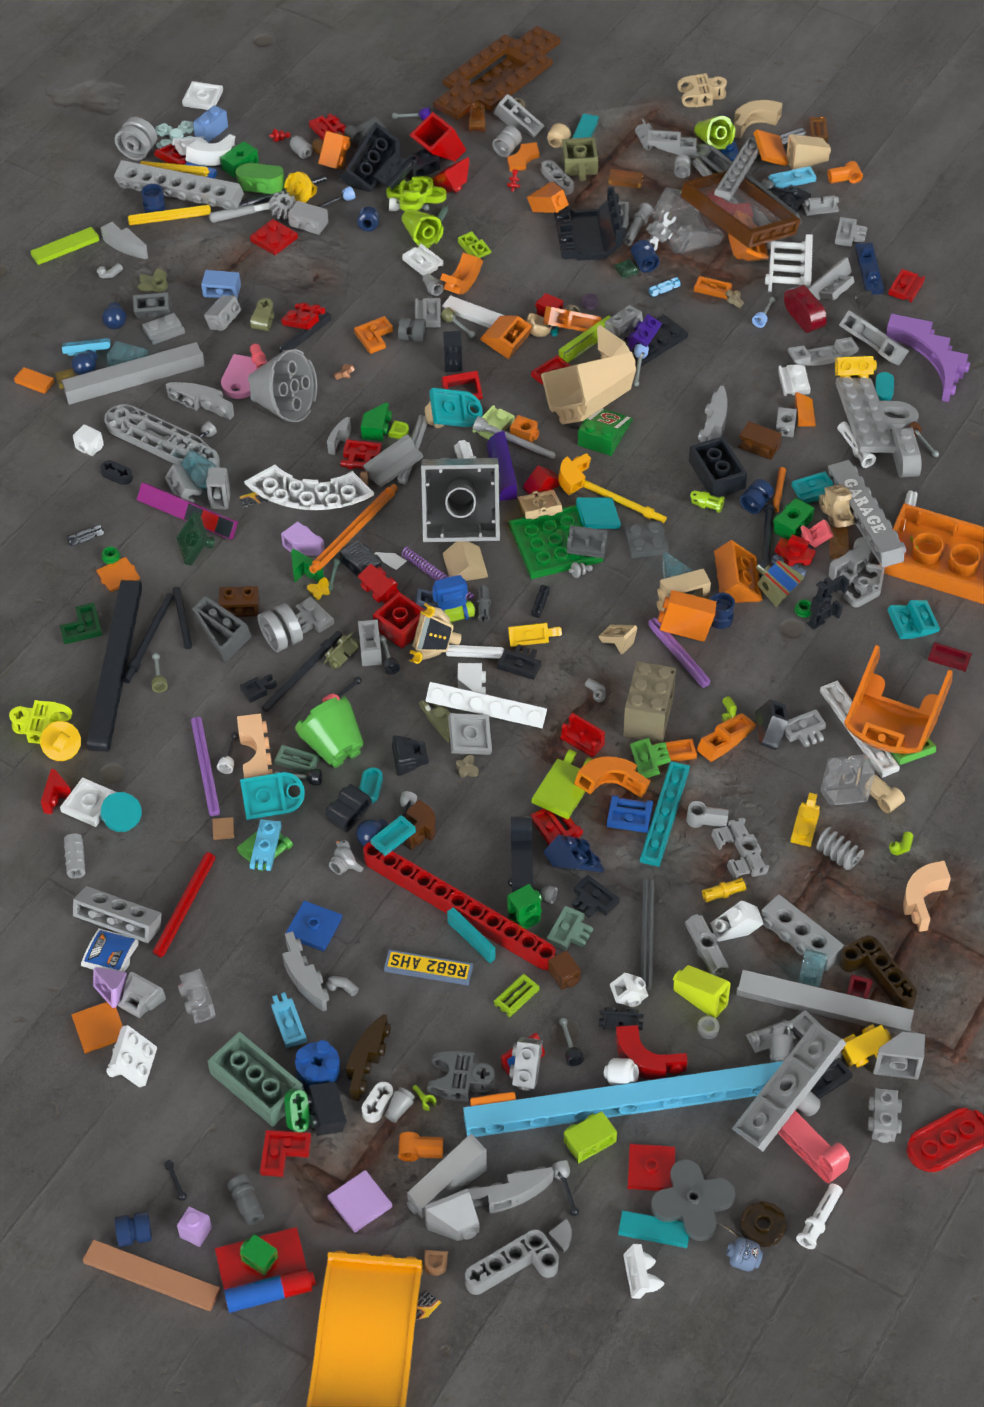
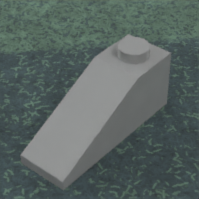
M509 94L502 99L494 111V114L505 124L515 127L532 137H535L545 126Z

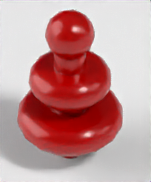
M273 129L272 134H269V137L275 143L279 140H284V137L290 138L291 136L289 132L284 133L282 130L278 132L277 129Z
M517 169L512 170L513 176L509 177V180L512 182L507 183V187L511 188V192H514L515 188H520V184L516 183L520 180L517 177Z

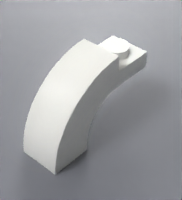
M229 134L222 141L213 144L195 140L187 146L185 161L204 166L220 165V156L235 147V136Z

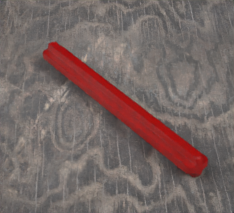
M207 852L204 854L153 949V954L161 958L166 954L216 859L212 853Z

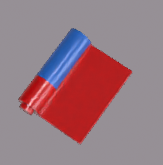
M297 1227L259 1237L276 1248L278 1253L277 1260L265 1276L241 1260L240 1248L244 1241L215 1248L229 1313L313 1291L312 1286L316 1285L313 1271L308 1272Z

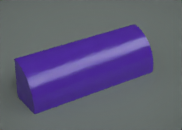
M501 431L489 438L487 452L489 458H498L499 501L517 499V482L505 431Z

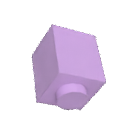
M189 1206L179 1221L177 1228L180 1238L201 1247L212 1226L208 1215Z

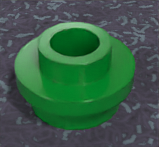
M112 546L106 547L101 554L102 561L106 564L116 563L121 557L120 552Z
M806 599L798 601L794 608L795 613L799 617H810L812 615L810 612L811 602Z

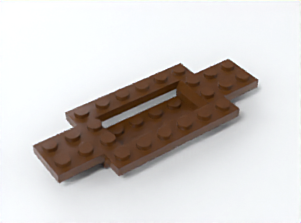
M535 26L518 40L504 34L442 80V84L450 90L433 101V107L456 120L473 108L479 110L484 107L490 111L493 110L507 94L513 95L553 65V59L545 54L561 43V38L539 26ZM506 54L505 60L470 84L469 80Z

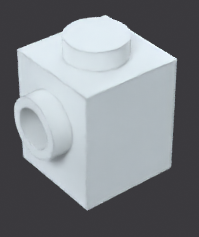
M85 424L73 435L75 448L91 456H94L104 445L101 432Z

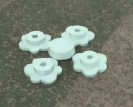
M182 121L181 125H178V128L172 129L167 124L156 126L155 131L160 137L169 135L170 138L161 140L156 144V147L162 148L169 145L174 138L193 137H183L184 133H192L194 131L193 122Z

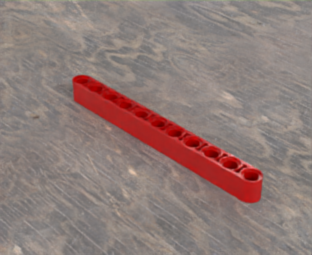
M371 842L365 844L363 853L364 862L367 867L446 914L451 908H455L483 936L539 969L548 971V960L555 957L556 949L552 944L397 853L391 851L384 856Z

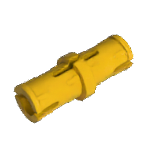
M743 878L726 883L723 881L715 887L703 889L702 896L706 903L722 897L725 899L729 895L745 891L746 885Z

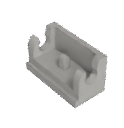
M176 464L171 466L165 479L172 493L190 502H195L194 498H189V496L201 495L202 490L191 468Z

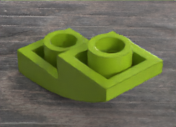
M472 231L458 237L457 242L469 255L482 258L491 253L482 239L478 240Z

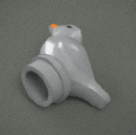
M346 840L336 841L337 848L335 849L334 857L329 862L330 869L337 875L345 873L347 869L362 872L363 867L356 862L350 850L349 842Z

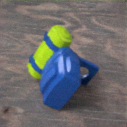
M461 575L437 580L432 586V596L434 602H436V607L441 608L449 616L450 622L463 619L469 620L475 614L473 603L466 601L468 587Z

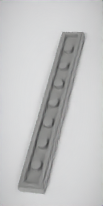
M748 137L716 188L714 195L731 200L759 154L755 138Z

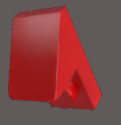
M55 769L50 770L41 799L44 814H52L54 807L58 805L59 798L67 799L71 793L70 787Z

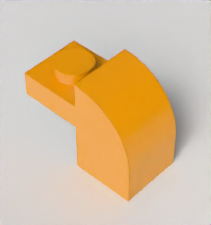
M587 453L575 457L572 461L567 456L561 463L558 481L568 495L573 494L584 486L586 477L582 472L589 468L591 457Z

